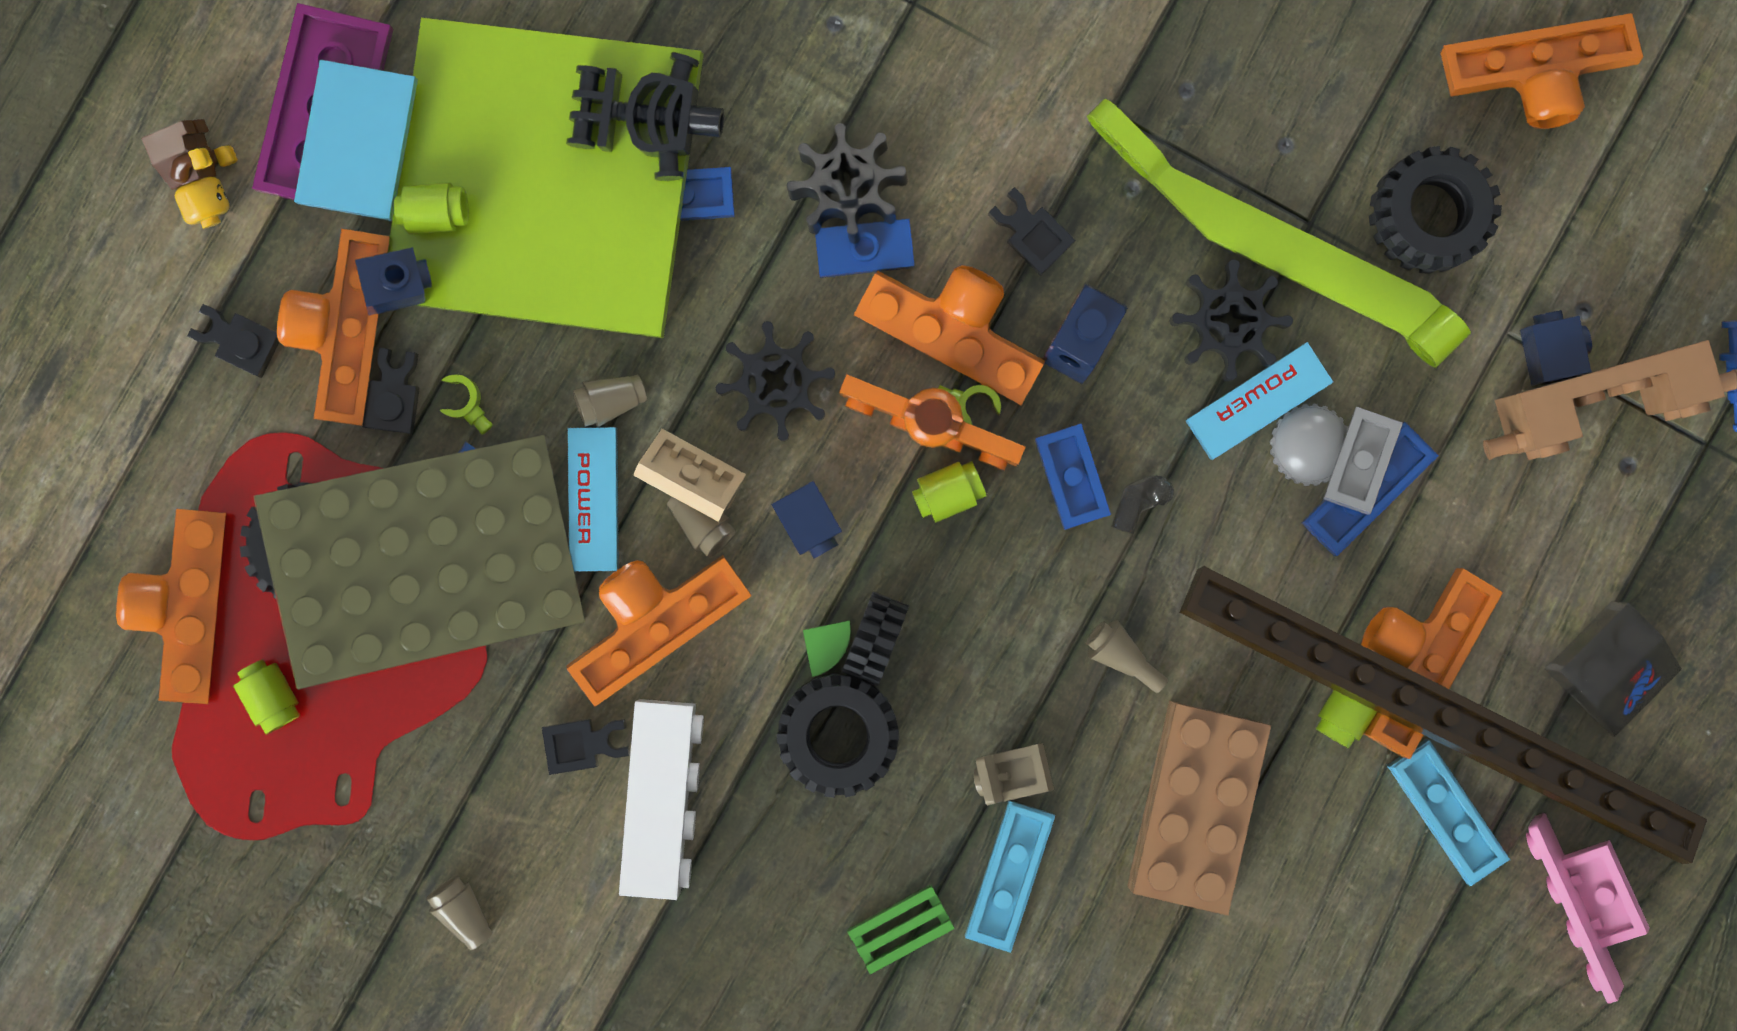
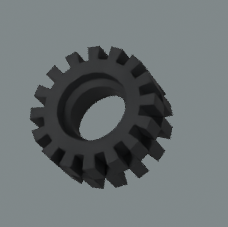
M873 591L844 664L843 673L873 685H879L902 628L909 605Z

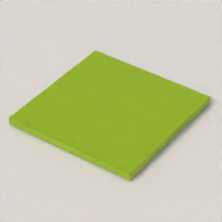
M421 17L413 76L418 79L397 196H401L404 186L452 183L453 187H464L466 191L469 218L467 225L457 226L455 231L408 234L404 225L397 224L395 213L393 214L388 253L413 247L416 261L426 259L432 287L424 289L425 303L414 306L664 338L689 155L678 156V170L684 173L683 179L675 181L655 180L654 173L659 172V157L646 156L635 147L629 135L626 121L616 120L612 152L602 151L597 146L599 126L593 125L591 141L596 142L595 149H583L567 145V138H572L574 122L569 120L570 112L580 111L581 106L580 101L572 99V92L579 89L580 74L576 73L578 65L594 66L605 70V77H600L598 92H604L607 68H616L622 74L619 102L628 103L631 92L642 77L650 73L670 75L674 63L670 59L672 52L684 54L699 61L697 68L692 67L688 80L699 91L704 55L702 51ZM655 89L650 91L642 105H649ZM672 94L668 97L664 105L666 108L668 106L669 99L672 96ZM592 103L591 113L601 114L602 104ZM639 123V132L642 140L647 144H652L647 124ZM665 125L660 126L662 141L664 144H669Z

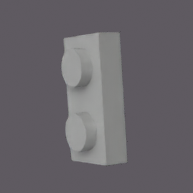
M1356 407L1323 499L1370 515L1403 422Z

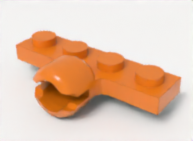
M1632 13L1444 45L1441 51L1451 97L1505 87L1515 88L1520 93L1526 121L1535 129L1560 127L1578 119L1580 113L1585 108L1578 80L1580 75L1638 65L1643 58Z
M341 229L334 283L330 292L317 294L289 290L284 293L281 299L276 330L278 341L285 347L311 350L321 355L322 365L314 419L357 426L363 425L379 314L368 315L355 260L388 253L390 236Z
M961 265L955 268L940 296L936 299L926 297L886 274L877 271L854 313V316L980 384L990 387L995 392L1021 406L1045 363V360L1002 338L990 329V321L1004 297V289L993 277L970 266Z
M846 374L839 392L840 396L848 398L845 407L872 417L874 409L892 416L889 424L908 432L912 440L921 446L931 448L943 446L960 453L964 445L981 452L978 459L980 462L1005 471L1007 464L1019 465L1025 450L1023 445L964 422L961 405L955 396L943 389H924L911 397V399H907Z
M176 509L172 559L168 573L162 575L128 573L121 578L116 605L117 624L124 630L156 632L163 638L164 645L158 701L208 704L226 513Z
M724 555L717 558L678 587L670 590L662 587L646 563L639 560L630 562L612 573L599 587V598L616 620L618 627L609 636L567 665V670L594 707H596L752 595Z
M1456 568L1428 619L1420 622L1398 608H1383L1367 626L1361 645L1450 689L1503 592L1464 568ZM1379 712L1376 713L1364 735L1407 759H1411L1423 737V734Z

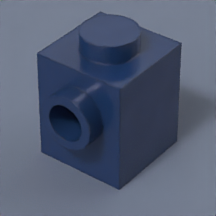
M413 247L355 260L369 316L425 303L424 289L432 287L426 259L416 261Z
M1562 310L1533 316L1534 325L1520 330L1531 386L1591 373L1588 354L1592 351V340L1588 328L1585 325H1581L1580 316L1564 319Z
M814 481L771 504L799 555L809 551L813 559L839 545L835 536L842 533V530Z

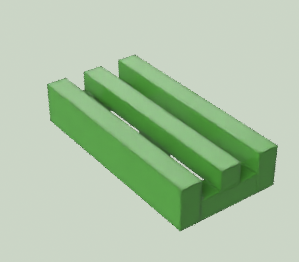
M931 884L847 929V933L866 964L868 972L872 974L952 931L954 925ZM929 900L932 905L931 908L865 943L862 937L863 934ZM935 917L939 918L941 923L873 958L872 951Z

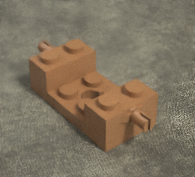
M1706 340L1496 399L1495 403L1504 435L1484 440V451L1489 460L1506 454L1512 455L1526 452L1528 460L1570 451L1568 441L1583 437L1575 407L1606 400L1604 393L1606 389L1609 397L1640 390L1647 416L1663 413L1665 421L1701 414L1711 410L1708 401L1725 397V392L1737 389V370L1734 369L1730 372L1719 374L1710 342Z

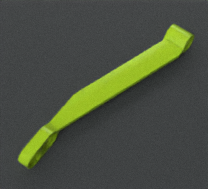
M1103 99L1087 115L1089 123L1100 136L1138 174L1154 185L1208 240L1401 333L1414 353L1433 368H1437L1471 334L1467 324L1453 310L1441 304L1430 292L1174 169L1156 145L1111 101Z

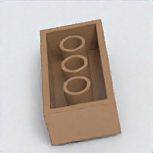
M1169 700L1127 887L1133 894L1229 915L1271 725L1261 721Z

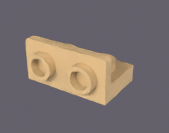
M661 429L634 472L635 477L718 522L726 509L731 507L746 476L745 473L664 429Z

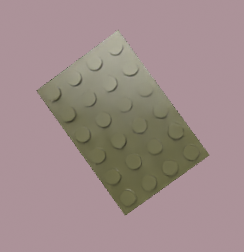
M544 435L253 496L297 689L585 622Z

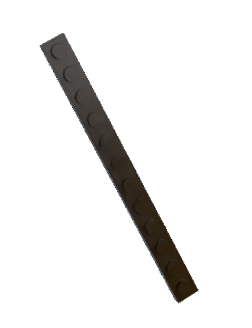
M1205 566L1197 569L1179 613L1681 864L1693 863L1707 822L1706 818Z

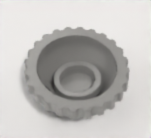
M1303 404L1300 408L1294 407L1291 412H1286L1283 415V419H1279L1276 423L1277 428L1273 429V438L1270 440V445H1272L1270 454L1274 457L1273 463L1278 466V471L1284 473L1286 479H1292L1295 484L1303 483L1304 486H1309L1310 484L1318 486L1321 482H1329L1348 430V426H1345L1343 423V418L1338 417L1334 410H1328L1327 406L1319 407L1318 404H1313L1312 406Z

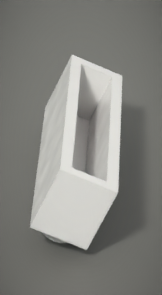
M645 699L635 701L619 886L620 896L677 900L681 893V888H689L692 859H684L683 857L685 840H693L696 811H687L689 792H697L700 771V763H691L693 744H701L704 723L703 715H695L696 704Z

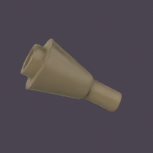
M1114 620L1109 624L1101 622L1089 635L1086 642L1090 647L1087 653L1088 658L1131 677L1135 676L1155 693H1159L1167 684L1168 678L1146 661V657L1118 620Z

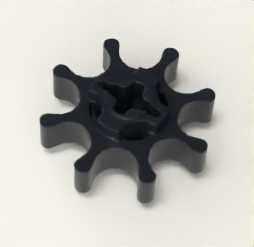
M839 123L835 126L838 144L830 153H816L807 143L799 145L798 150L801 161L812 166L815 172L808 180L789 181L787 183V190L792 201L811 197L819 202L817 209L806 218L810 233H819L823 223L828 219L841 218L848 224L847 234L849 242L856 244L860 241L857 222L864 214L877 213L888 224H893L896 221L895 206L883 201L880 198V194L885 188L892 185L905 186L908 183L904 166H898L889 170L882 169L875 163L878 157L888 149L885 134L877 133L873 142L868 147L855 149L847 144L846 126ZM846 170L849 171L850 179L852 180V186H850L851 195L849 197L845 195L843 181H845L844 171Z
M1235 259L1225 265L1227 280L1222 289H1209L1203 284L1199 275L1194 274L1190 276L1186 281V285L1198 294L1200 308L1193 315L1177 312L1169 320L1172 326L1191 325L1199 334V345L1194 351L1184 357L1185 363L1188 365L1196 363L1205 351L1217 352L1224 360L1225 367L1222 379L1227 382L1237 377L1235 362L1241 352L1255 354L1264 367L1273 365L1276 362V356L1267 351L1263 346V332L1267 327L1286 329L1293 324L1291 316L1273 317L1266 313L1263 308V297L1267 291L1278 285L1277 278L1270 276L1258 290H1246L1238 282L1237 273L1240 263ZM1215 299H1220L1218 307L1210 309L1211 303ZM1229 310H1232L1234 318L1251 322L1241 324L1234 328L1232 332H1229L1228 324L1211 320L1223 317ZM1251 332V338L1246 343H1242L1244 335Z
M766 321L762 324L766 341L760 352L746 354L733 342L726 345L727 353L740 359L744 366L743 374L735 383H718L715 390L720 396L739 392L748 399L749 409L746 415L737 421V428L740 431H747L756 416L769 414L777 420L778 439L785 442L790 437L786 428V419L793 410L805 409L816 420L821 421L824 419V410L812 405L808 400V389L815 381L833 380L835 378V371L831 367L821 371H812L803 364V353L814 342V335L811 332H805L796 347L783 349L778 347L773 340V324L770 321ZM772 356L781 357L779 360L775 361H764L766 358ZM787 364H790L783 378L787 388L783 392L779 389H774L764 400H761L768 387L764 376L768 372L776 375ZM796 371H800V372H801V376H802V385H801V386H797V385H796V382H795V372H796ZM751 377H754L756 381L755 393H752L750 389ZM787 402V405L782 407H771L773 403Z

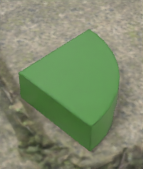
M850 620L803 630L812 677L829 671L843 657L850 640Z

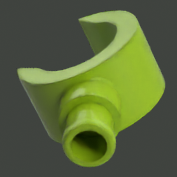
M457 374L444 377L441 380L443 382L464 384L469 390L470 399L468 404L460 410L442 409L440 411L452 418H464L471 426L474 425L481 435L487 433L493 427V424L484 416L485 412L479 407L481 395L475 382Z
M942 385L938 387V389L946 390L955 396L961 405L963 421L973 425L970 416L966 412V401L975 394L987 396L991 400L997 415L1001 413L1000 398L990 387L976 385L968 388L965 392L955 388L951 390Z

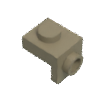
M1043 743L976 758L977 768L974 770V783L978 794L981 797L984 796L987 806L1054 790Z

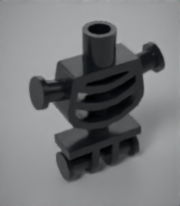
M671 53L670 59L674 63L669 76L661 73H650L642 77L631 92L628 103L619 102L622 74L616 68H607L604 92H598L600 77H605V70L594 66L578 65L576 73L580 74L579 89L573 90L572 99L580 101L581 106L580 111L570 112L569 120L574 122L572 138H567L566 144L576 148L595 149L596 142L591 141L593 125L599 126L597 146L602 151L612 152L616 120L626 121L633 145L646 156L659 157V172L654 173L655 180H681L684 178V173L678 170V156L690 154L693 135L719 138L722 136L725 117L724 109L697 105L699 91L688 80L692 67L697 68L699 61L684 54ZM655 89L649 105H642L650 91ZM672 94V96L669 99L668 106L666 108L664 105L668 97ZM592 103L602 104L601 114L591 113ZM639 123L647 124L652 144H647L642 140L639 132ZM665 125L669 144L663 143L660 126Z

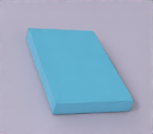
M320 60L295 193V203L393 220L394 199L398 192L418 82L415 76Z

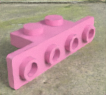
M1545 813L1536 815L1528 827L1529 832L1526 834L1530 851L1535 859H1542L1549 874L1546 882L1550 895L1555 903H1562L1569 918L1566 921L1568 934L1575 947H1582L1589 963L1586 965L1591 985L1597 992L1602 990L1608 1004L1619 1000L1624 985L1607 947L1646 935L1650 927L1610 840L1564 855Z

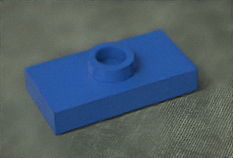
M910 219L896 220L893 224H888L886 221L857 224L860 241L856 244L849 242L847 234L848 225L821 228L819 233L815 234L820 278L909 269L915 266Z

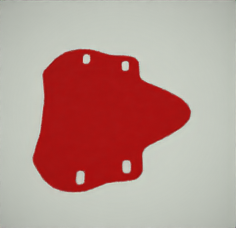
M270 433L247 441L226 460L202 495L198 511L226 513L208 704L182 703L172 743V759L190 804L206 825L223 835L241 840H265L306 825H347L358 822L366 815L371 806L376 760L382 749L395 739L441 716L465 699L480 681L488 660L485 645L302 689L296 688L277 599L273 598V593L263 592L256 585L259 582L256 576L249 577L245 569L246 566L250 565L248 558L241 557L240 547L246 546V537L240 536L242 526H249L251 518L246 515L251 507H256L253 496L278 491L277 487L290 484L286 479L288 457L292 452H298L303 457L300 482L317 483L384 468L342 459L313 439L293 433ZM262 659L267 666L274 663L278 664L299 702L295 707L300 714L297 719L266 735L260 725H254L233 687L241 681L237 674L239 671ZM346 773L352 780L350 800L346 806H339L335 802L337 778L339 775ZM255 790H261L265 794L264 815L260 822L254 823L249 819L248 815L250 796Z

